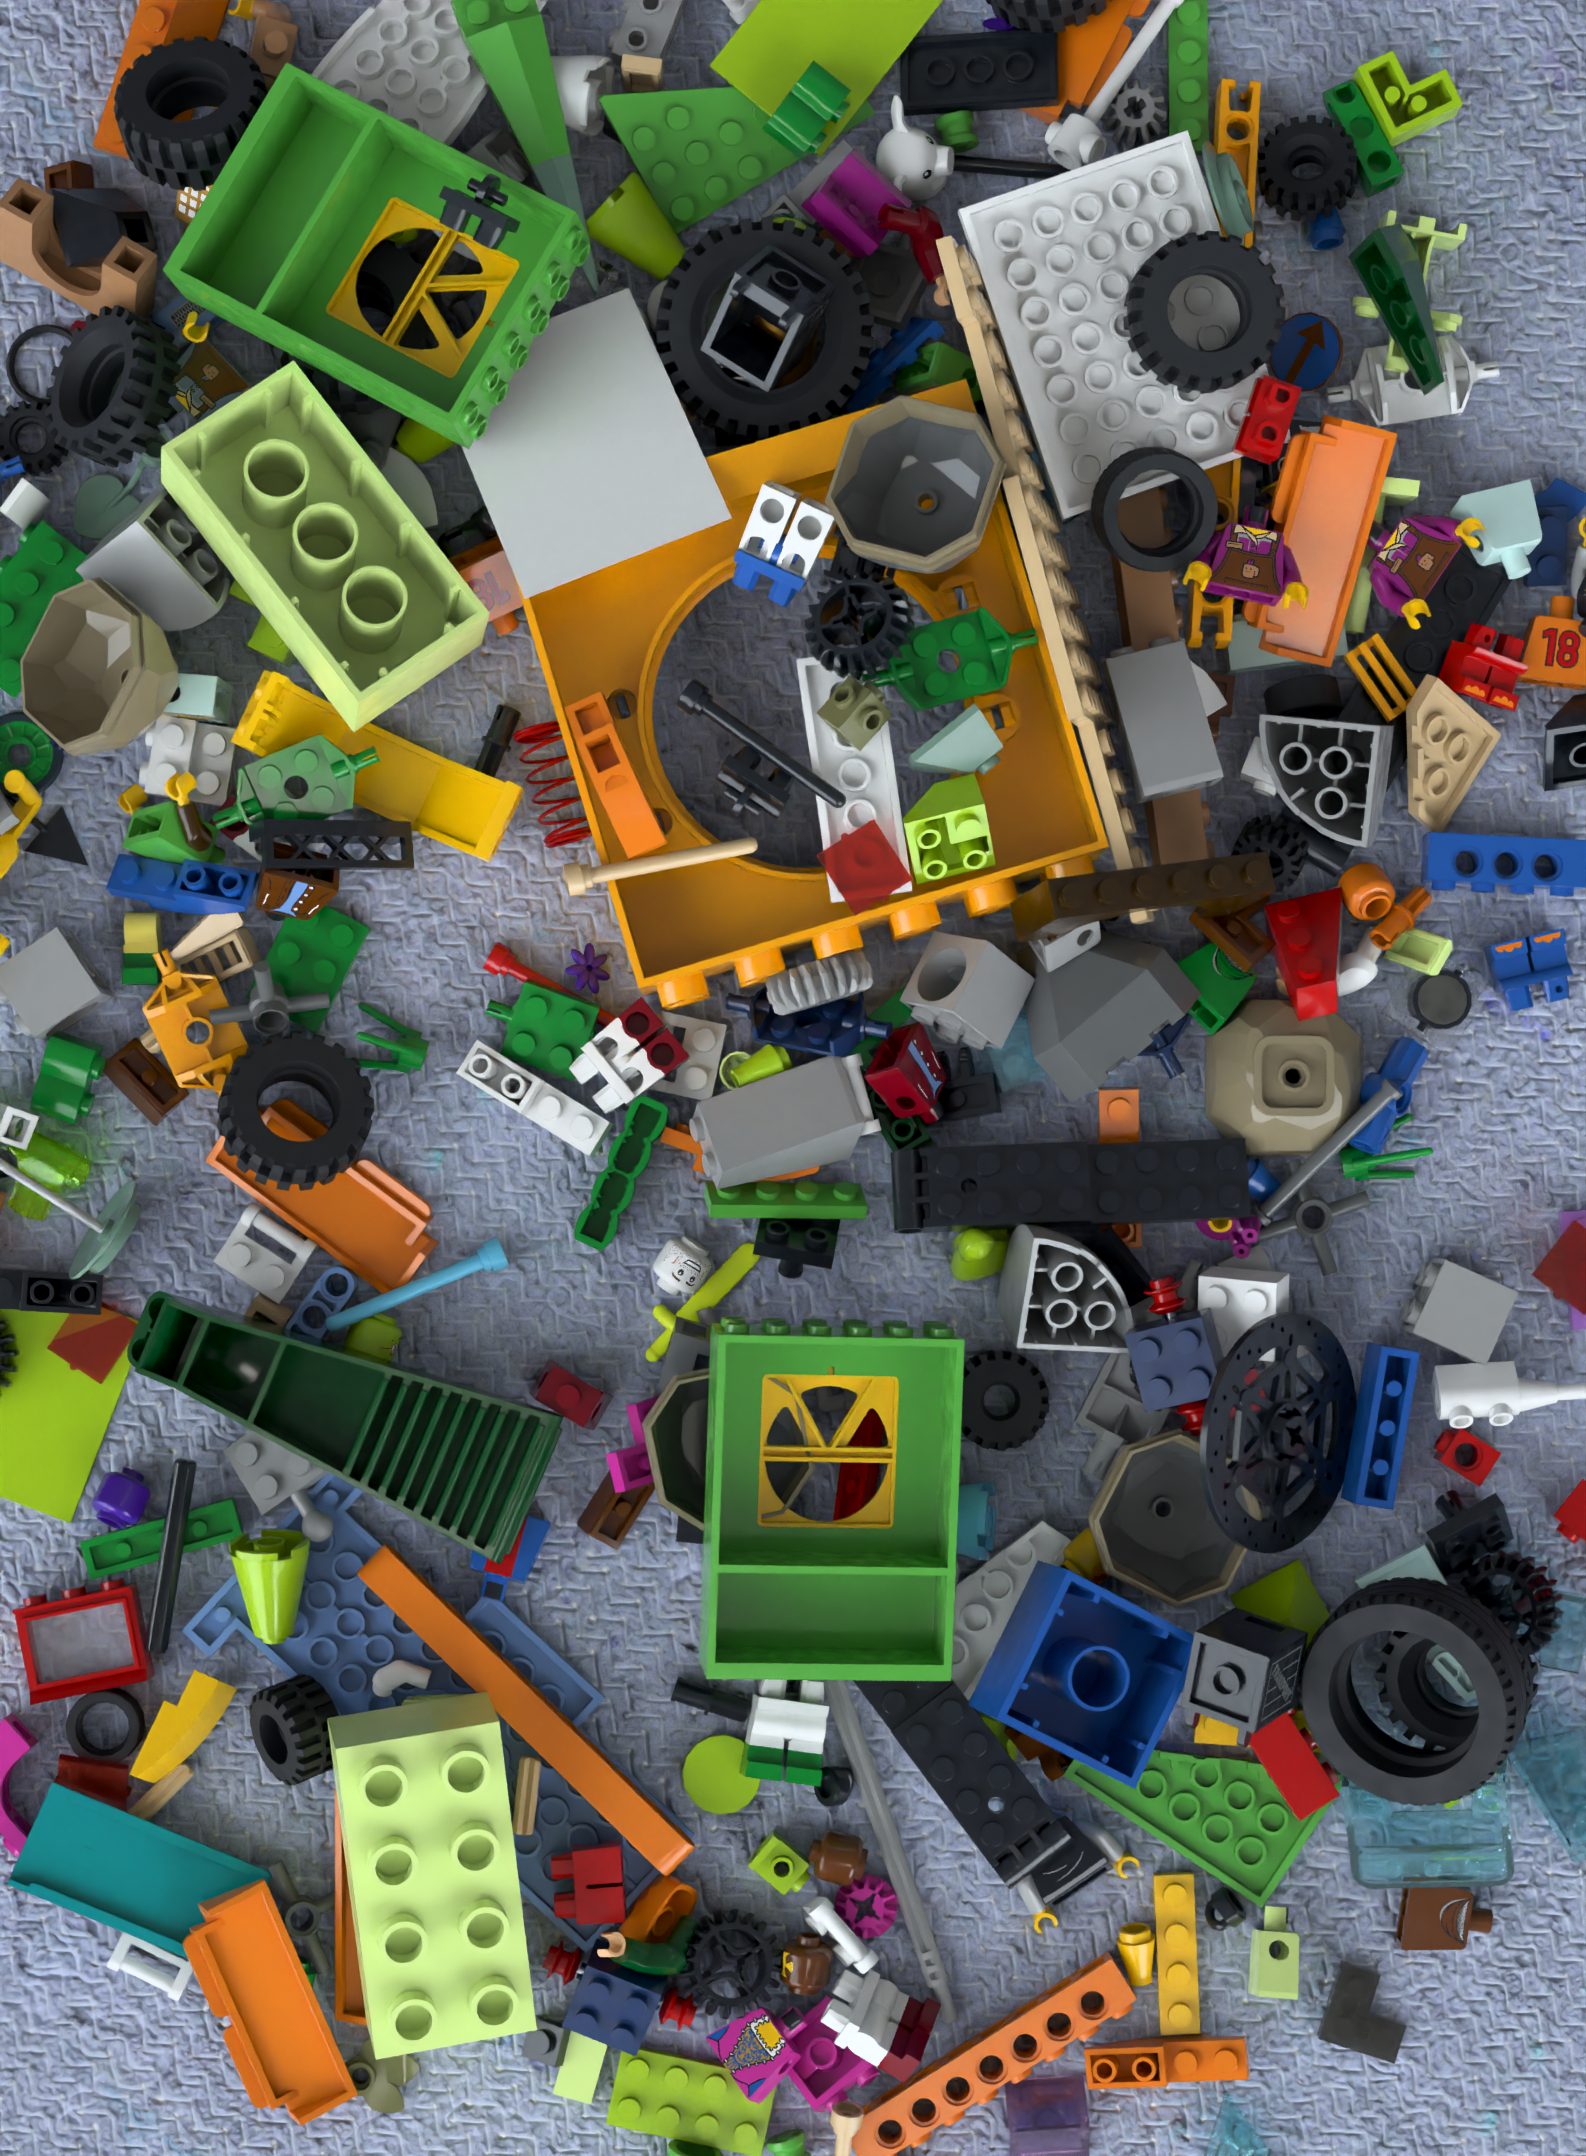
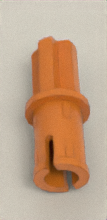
M1416 886L1399 904H1393L1386 917L1370 931L1369 936H1372L1370 938L1371 942L1381 950L1390 949L1402 933L1411 930L1415 926V918L1432 901L1431 894L1423 886Z

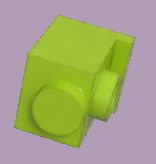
M775 1829L771 1831L748 1859V1867L756 1871L784 1896L790 1889L797 1893L811 1876L806 1871L810 1866V1862L807 1861L808 1858ZM777 1862H786L790 1867L789 1871L785 1874L777 1873L774 1869Z

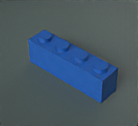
M1367 1342L1341 1494L1342 1499L1354 1504L1393 1510L1420 1352Z

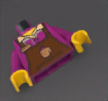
M1246 506L1242 524L1227 523L1223 531L1213 532L1214 534L1211 536L1206 548L1194 560H1191V564L1182 580L1184 585H1187L1189 579L1197 580L1201 584L1200 591L1274 607L1284 593L1282 601L1284 609L1289 608L1290 600H1295L1301 604V609L1305 610L1309 596V588L1302 583L1301 574L1291 548L1284 544L1282 533L1266 530L1269 510L1260 506Z
M1413 515L1409 518L1402 517L1390 532L1373 520L1366 544L1376 550L1377 553L1367 569L1371 573L1370 582L1379 603L1397 615L1406 617L1412 629H1419L1421 626L1414 616L1418 613H1424L1431 617L1430 610L1424 599L1461 547L1462 543L1458 540L1462 538L1468 546L1476 548L1480 545V542L1475 537L1470 536V534L1477 529L1486 531V528L1476 518H1467L1462 521L1441 515Z

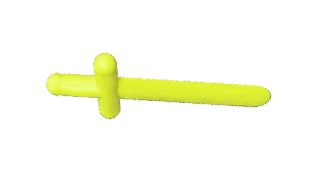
M748 1242L739 1246L675 1315L665 1305L659 1304L654 1307L653 1316L658 1319L666 1330L646 1350L645 1357L648 1361L656 1362L666 1353L677 1317L700 1323L696 1311L710 1306L713 1309L758 1262L760 1255L753 1254L755 1244Z

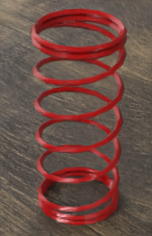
M558 721L536 724L513 734L514 741L517 743H540L524 752L519 758L520 762L525 764L547 763L529 773L525 779L526 782L530 784L554 783L537 792L531 801L538 805L562 803L541 814L537 819L538 823L543 825L569 823L552 831L544 838L543 842L547 848L570 844L592 835L590 827H582L559 833L569 827L587 821V816L559 821H541L546 815L582 800L581 796L550 801L535 800L541 794L575 780L574 775L550 780H529L534 774L569 759L568 755L542 760L523 759L529 753L563 739L562 735L542 738L560 730Z

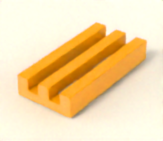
M1378 633L1343 656L1387 722L1406 710L1417 689ZM1371 647L1375 648L1409 699L1404 700L1371 652ZM1362 654L1397 707L1391 709L1356 657Z

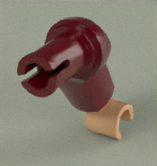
M884 203L878 215V221H880L878 224L879 228L909 234L913 255L928 286L938 285L934 291V301L939 306L949 305L950 299L947 295L949 288L935 241L944 237L938 215L925 205L914 210L891 203Z

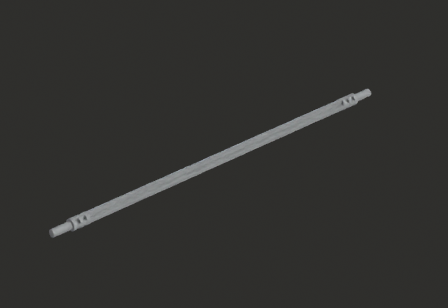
M711 1306L696 1311L700 1323L711 1326V1323H717ZM821 1680L824 1682L825 1693L912 1939L917 1959L920 1962L928 1988H932L937 2003L941 2004L940 2013L944 2024L953 2023L959 2019L947 1985L950 1978L946 1972L944 1961L941 1958L939 1947L933 1935L845 1680Z

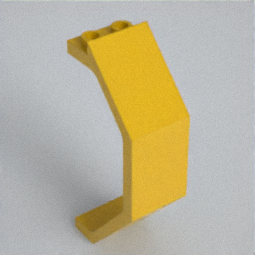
M264 669L230 742L262 758L320 733L347 755L350 753L354 755L374 746L376 753L362 760L378 754L380 762L360 769L355 774L353 803L391 821L411 822L412 830L488 863L492 862L525 792L521 786L508 780L507 782L501 781L446 759L369 722L353 732L331 703L297 686L288 677L275 671L269 672Z

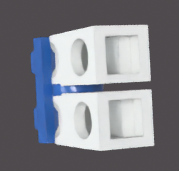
M768 479L762 484L739 548L733 559L737 565L732 583L746 590L753 591L760 574L770 577L775 581L767 598L781 606L787 607L796 593L801 591L806 585L824 543L836 521L827 505L810 497H805L800 503L788 534H784L802 494Z

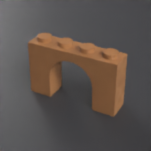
M18 177L0 200V261L99 316L100 308L107 306L113 309L114 305H118L147 319L153 311L155 304L158 255L122 236L103 261L102 267H66L59 235L53 224L54 196Z

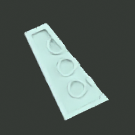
M1425 1542L1355 1578V1582L1361 1589L1372 1583L1385 1579L1391 1580L1397 1577L1427 1578L1430 1581L1436 1580L1448 1585ZM1436 1645L1432 1647L1426 1657L1435 1669L1466 1702L1477 1698L1467 1673L1458 1661L1441 1646Z

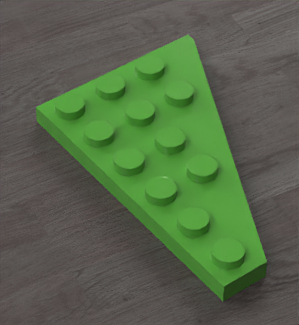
M732 85L712 88H684L650 92L602 94L597 97L600 106L640 178L676 234L810 154L806 150L799 159L765 132L762 128L770 119V116ZM868 99L864 101L838 136L875 114Z
M1155 1748L1135 1789L1073 1758L1064 1769L1065 1777L1261 1908L1333 1802V1800L1299 1821L1261 1762ZM1334 1771L1340 1780L1334 1785L1339 1792L1347 1777L1340 1772Z

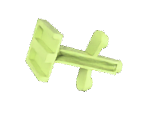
M1389 210L1378 221L1377 229L1397 224L1395 223L1397 211ZM1420 216L1411 226L1401 224L1404 231L1409 233L1416 243L1424 283H1426L1432 248L1453 251L1465 240L1468 224L1459 223L1450 233L1435 231L1436 219ZM1353 297L1352 306L1356 307L1355 315L1378 318L1379 312L1371 298ZM1430 310L1434 330L1455 333L1457 326L1462 324L1463 317L1460 315ZM1390 334L1384 369L1407 373L1408 365Z
M1385 477L1373 520L1380 525L1382 524L1384 504L1406 507L1418 497L1420 481ZM1367 544L1344 620L1345 632L1349 634H1365L1372 588L1370 582L1371 573L1367 567L1377 553L1376 550Z

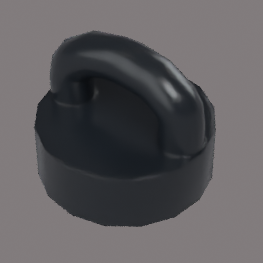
M839 1766L822 1767L821 1787L814 1786L818 1801L827 1807L843 1805L853 1790L854 1775L852 1770Z
M1220 1887L1212 1893L1211 1900L1205 1908L1207 1923L1212 1929L1217 1931H1224L1230 1926L1234 1928L1246 1920L1247 1916L1238 1898L1227 1887ZM1215 1909H1217L1220 1915L1223 1917L1221 1921H1218L1216 1919Z

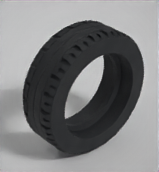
M1397 1577L1391 1580H1381L1367 1585L1364 1589H1360L1350 1595L1312 1637V1641L1309 1643L1303 1657V1666L1300 1672L1301 1679L1299 1680V1688L1301 1690L1300 1702L1303 1705L1302 1711L1307 1720L1306 1724L1311 1731L1314 1741L1319 1746L1321 1752L1327 1757V1760L1342 1775L1347 1777L1349 1781L1361 1789L1391 1802L1396 1801L1400 1804H1412L1414 1806H1433L1437 1803L1445 1804L1450 1801H1456L1461 1799L1463 1795L1468 1796L1483 1786L1497 1772L1519 1740L1526 1724L1525 1718L1529 1711L1530 1694L1527 1691L1529 1689V1680L1527 1679L1526 1667L1522 1663L1523 1657L1518 1651L1515 1640L1510 1637V1632L1502 1625L1498 1617L1494 1616L1491 1610L1483 1606L1476 1598H1472L1462 1590H1457L1454 1586L1445 1585L1436 1580L1430 1581L1427 1578L1416 1579L1414 1577ZM1403 1631L1425 1637L1449 1652L1467 1673L1476 1693L1479 1717L1470 1736L1455 1748L1425 1750L1401 1743L1382 1731L1362 1708L1352 1683L1351 1661L1362 1642L1377 1632Z

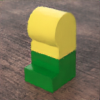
M126 912L124 917L125 945H123L124 968H122V984L129 986L159 985L162 981V974L152 955L159 952L163 960L159 912Z

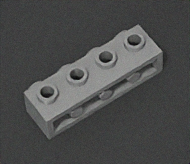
M624 0L622 12L626 13L621 27L615 26L608 42V48L612 50L613 64L621 66L623 54L662 59L664 63L688 0Z

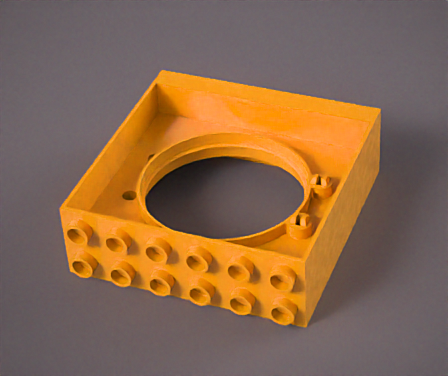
M967 379L907 396L977 413ZM884 404L705 457L732 517L731 519L524 599L515 577L601 865L630 859L617 836L576 744V736L564 707L599 691L605 695L655 814H661L667 844L634 859L721 843L686 810L671 787L659 759L653 728V696L662 658L673 635L691 610L711 591L734 577L737 563L733 559L739 548L762 484L770 479L802 494L784 533L787 535L800 503L805 497H810L827 505L825 498L851 422ZM1000 487L981 543L975 552L945 572L927 574L896 569L893 579L899 587L912 596L926 610L934 622L977 611L979 607H984L1007 633L1013 634L1031 629L1032 627L1036 630L1034 636H1038V644L1017 649L1012 654L1007 683L1004 688L964 699V711L975 703L1004 746L1002 751L997 754L1001 761L983 776L978 770L975 772L985 803L996 865L917 885L905 834L912 892L831 903L826 867L793 868L767 863L747 855L606 881L638 988L645 996L658 993L665 1011L710 998L705 978L736 969L741 988L766 982L774 974L785 971L786 966L782 955L812 946L815 959L819 960L849 951H863L862 947H864L860 931L888 923L892 940L897 942L938 929V924L942 922L937 908L964 901L968 917L973 919L1009 908L1010 903L1019 898L1015 887L1016 884L1039 878L1042 883L1052 878L1096 873L1092 861L1097 860L1109 847L1072 723L1067 718L1046 638ZM927 499L923 501L921 508H930L934 500ZM836 522L818 558L833 560L839 540L833 538ZM886 567V569H885V573H884V577H885V578H887L886 572H887L888 567ZM961 588L963 590L967 609L959 611V603L953 589ZM952 652V654H953V656H954V659H955V662H956L957 667H958V666H959V660H958L957 656ZM625 695L630 717L622 719L620 708L615 698ZM996 706L999 708L1004 728L995 730L996 724L992 711L989 709L990 707ZM951 775L950 779L957 778V777H961V776H959V775Z

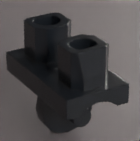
M488 174L482 182L475 178L469 180L467 189L476 193L475 198L458 189L453 190L447 186H443L439 195L440 198L446 200L440 223L455 231L464 233L472 214L481 218L473 240L490 249L497 250L507 231L516 233L521 222L491 207L493 203L504 207L508 201V195L499 191L501 179L493 174Z
M744 746L734 757L730 754L722 763V768L716 780L727 786L723 795L735 802L730 812L734 817L737 818L745 809L756 817L763 810L777 819L790 797L788 793L794 779L779 768H775L768 780L755 772L762 757L748 746Z

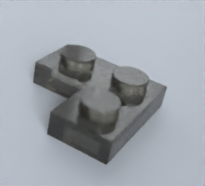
M1340 1960L1317 2033L1318 2039L1395 2064L1406 2024L1370 2011L1381 1975L1379 1972Z

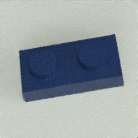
M1563 504L1536 506L1542 530V540L1530 554L1526 555L1531 571L1523 576V585L1526 587L1566 585L1567 506Z

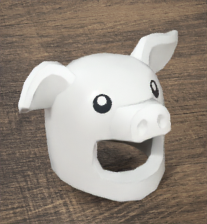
M894 95L891 104L893 129L885 134L878 145L876 168L912 202L924 201L934 197L945 186L948 175H951L953 172L954 150L949 146L938 145L925 131L909 127L904 120L902 100L898 95Z

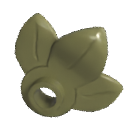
M368 2038L363 2043L359 2055L353 2056L345 2062L358 2093L357 2096H363L372 2110L382 2113H397L404 2110V2099L399 2087L412 2080L420 2070V2064L412 2056L404 2054L376 2060L371 2038ZM358 2068L365 2069L368 2073V2078L360 2081L355 2078L354 2071Z

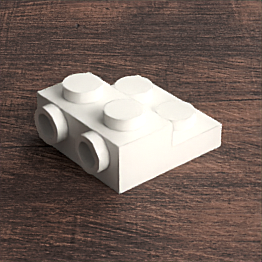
M161 715L156 720V723H153L146 731L145 743L146 746H152L149 762L143 761L141 764L139 784L145 785L144 792L148 795L172 799L165 792L164 787L167 780L177 772L180 776L184 772H190L196 780V787L187 794L189 800L195 803L221 807L228 799L237 751V745L230 742L236 729Z

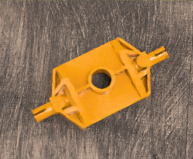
M165 948L161 952L167 965H164L159 952L152 955L162 974V981L142 1005V1009L179 1087L214 1089L220 1097L226 1076L229 1075L232 1064L238 1056L245 1055L249 1046L237 1022L211 1025L210 1009L230 1007L215 974L180 972L176 968L168 948ZM201 1021L209 1027V1035L203 1042L194 1043L187 1038L186 1029L190 1023Z

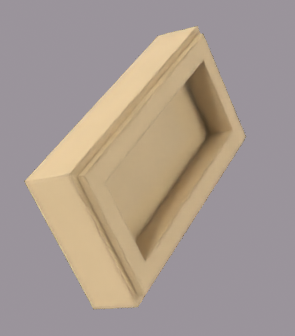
M623 54L621 71L626 92L664 90L665 77L662 59Z

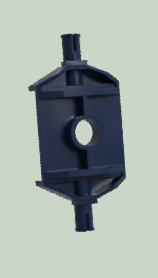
M767 987L756 992L755 996L750 997L729 993L725 1001L727 1010L747 1013L748 1019L751 1020L755 1042L834 1057L849 1055L861 1040L865 1041L868 1035L890 1039L893 1031V1024L891 1022L872 1020L870 1017H867L863 992L858 993L857 1001L839 999L785 1015L774 1013L772 1004H769L766 994L768 992Z

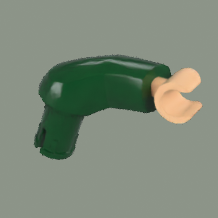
M682 1915L669 1937H667L665 1942L662 1941L660 1943H646L629 1937H623L619 1932L601 1933V1937H606L609 1940L610 1947L609 1950L598 1949L597 1954L600 1957H610L614 1962L637 1972L655 1975H675L680 1973L687 1965L685 1955L689 1948L686 1942H694L697 1938L694 1935L693 1928L698 1927L702 1930V1927H699L700 1924L695 1919Z

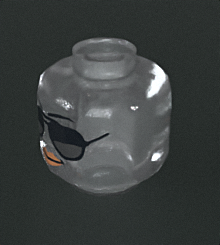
M593 256L599 284L598 294L592 292L581 268L577 266L569 278L568 296L570 300L578 306H583L626 289L621 286L623 279L621 270Z

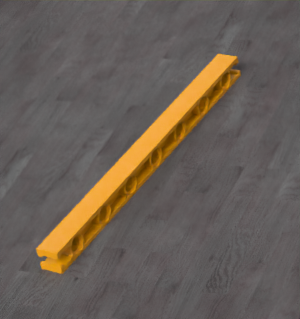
M1222 78L1215 95L1213 147L1218 154L1230 152L1233 156L1245 188H1247L1246 192L1254 222L1261 82L1250 81L1246 91L1240 93V101L1247 102L1246 112L1241 110L1231 111L1229 108V93L1231 89L1236 88V80ZM1227 130H1239L1243 134L1244 139L1235 140L1231 138ZM1213 206L1222 235L1227 238L1216 207ZM1253 231L1244 235V246L1247 248L1252 246ZM1241 457L1204 470L1215 489L1218 512L1224 518V523L1216 525L1214 532L1223 531L1227 523L1233 522L1238 524ZM1189 579L1186 646L1196 648L1202 646L1203 631H1199L1201 616H1214L1217 618L1218 625L1214 649L1225 650L1231 642L1234 598L1220 595L1219 602H1208L1204 599L1202 591H1200L1201 584L1197 580Z

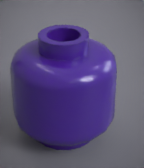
M123 1467L121 1472L106 1473L92 1499V1507L97 1512L95 1517L104 1524L124 1530L126 1525L137 1524L151 1497L149 1488L143 1483L144 1476L126 1467Z

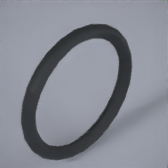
M46 324L32 327L17 337L8 352L6 370L12 388L21 398L29 403L33 400L38 401L41 405L46 404L50 406L51 399L38 398L22 388L17 380L14 368L15 357L19 348L32 336L41 333H55L67 338L70 342L74 340L72 332L68 329Z

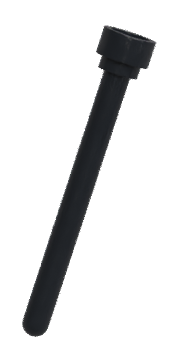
M694 679L684 689L677 701L679 708L689 715L694 713L699 717L705 715L834 808H841L845 805L846 797L842 792L713 702V696L709 694V688Z

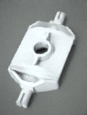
M1451 335L1435 337L1444 382L1431 393L1424 396L1421 388L1411 389L1405 384V373L1384 369L1388 345L1365 348L1361 354L1353 380L1348 385L1326 387L1325 395L1328 396L1326 401L1328 405L1343 401L1354 402L1370 425L1378 429L1384 425L1455 414L1457 417L1464 411L1473 383L1481 379L1499 377V368L1496 369L1499 365L1497 360L1475 364L1474 361L1469 360L1462 346Z

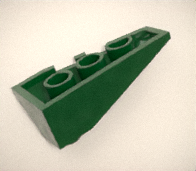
M1400 223L1378 228L1348 258L1425 396L1442 384L1444 377L1420 258L1417 255V246L1412 236L1404 231Z

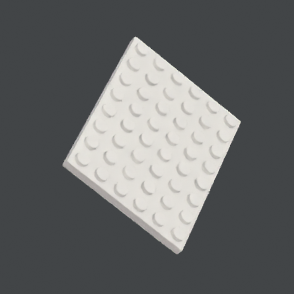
M1188 130L958 210L973 259L976 260L982 286L1062 520L1091 510V499L1096 482L1099 480L1098 478L1113 460L1128 451L1143 447L1172 449L1192 459L1203 470L1243 457V455L1231 451L1242 418L1245 415L1251 416L1244 412L1255 378L1263 379L1264 375L1269 376L1266 364L1264 363L1255 370V373L1227 389H1219L1213 393L1201 394L1200 391L1181 392L1177 391V386L1173 384L1165 386L1156 380L1158 375L1152 370L1146 372L1139 364L1142 361L1137 351L1132 353L1128 341L1131 339L1129 330H1124L1123 317L1127 315V307L1124 306L1126 294L1132 287L1131 281L1147 259L1171 240L1179 239L1184 234L1196 232L1197 235H1200L1208 230L1219 231L1220 236L1223 237ZM1195 275L1186 278L1174 288L1168 300V319L1174 333L1183 343L1199 351L1219 349L1231 341L1239 328L1240 312L1236 298L1230 289L1216 278L1207 275ZM1288 432L1284 442L1290 440ZM1150 470L1141 473L1126 486L1120 499L1180 479V477L1165 470Z

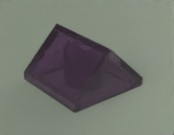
M1083 2075L1029 2078L1015 2084L1010 2080L1004 2084L1010 2156H1089L1090 2126Z

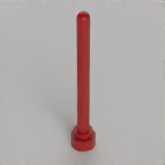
M500 942L495 944L483 966L484 970L495 976L501 974L506 977L509 974L522 982L530 979L587 1000L516 961L517 956L510 953L512 949ZM600 1008L596 1023L606 1028L617 1016ZM651 1037L640 1047L643 1048L644 1046H646L649 1042H651L654 1039V1037Z

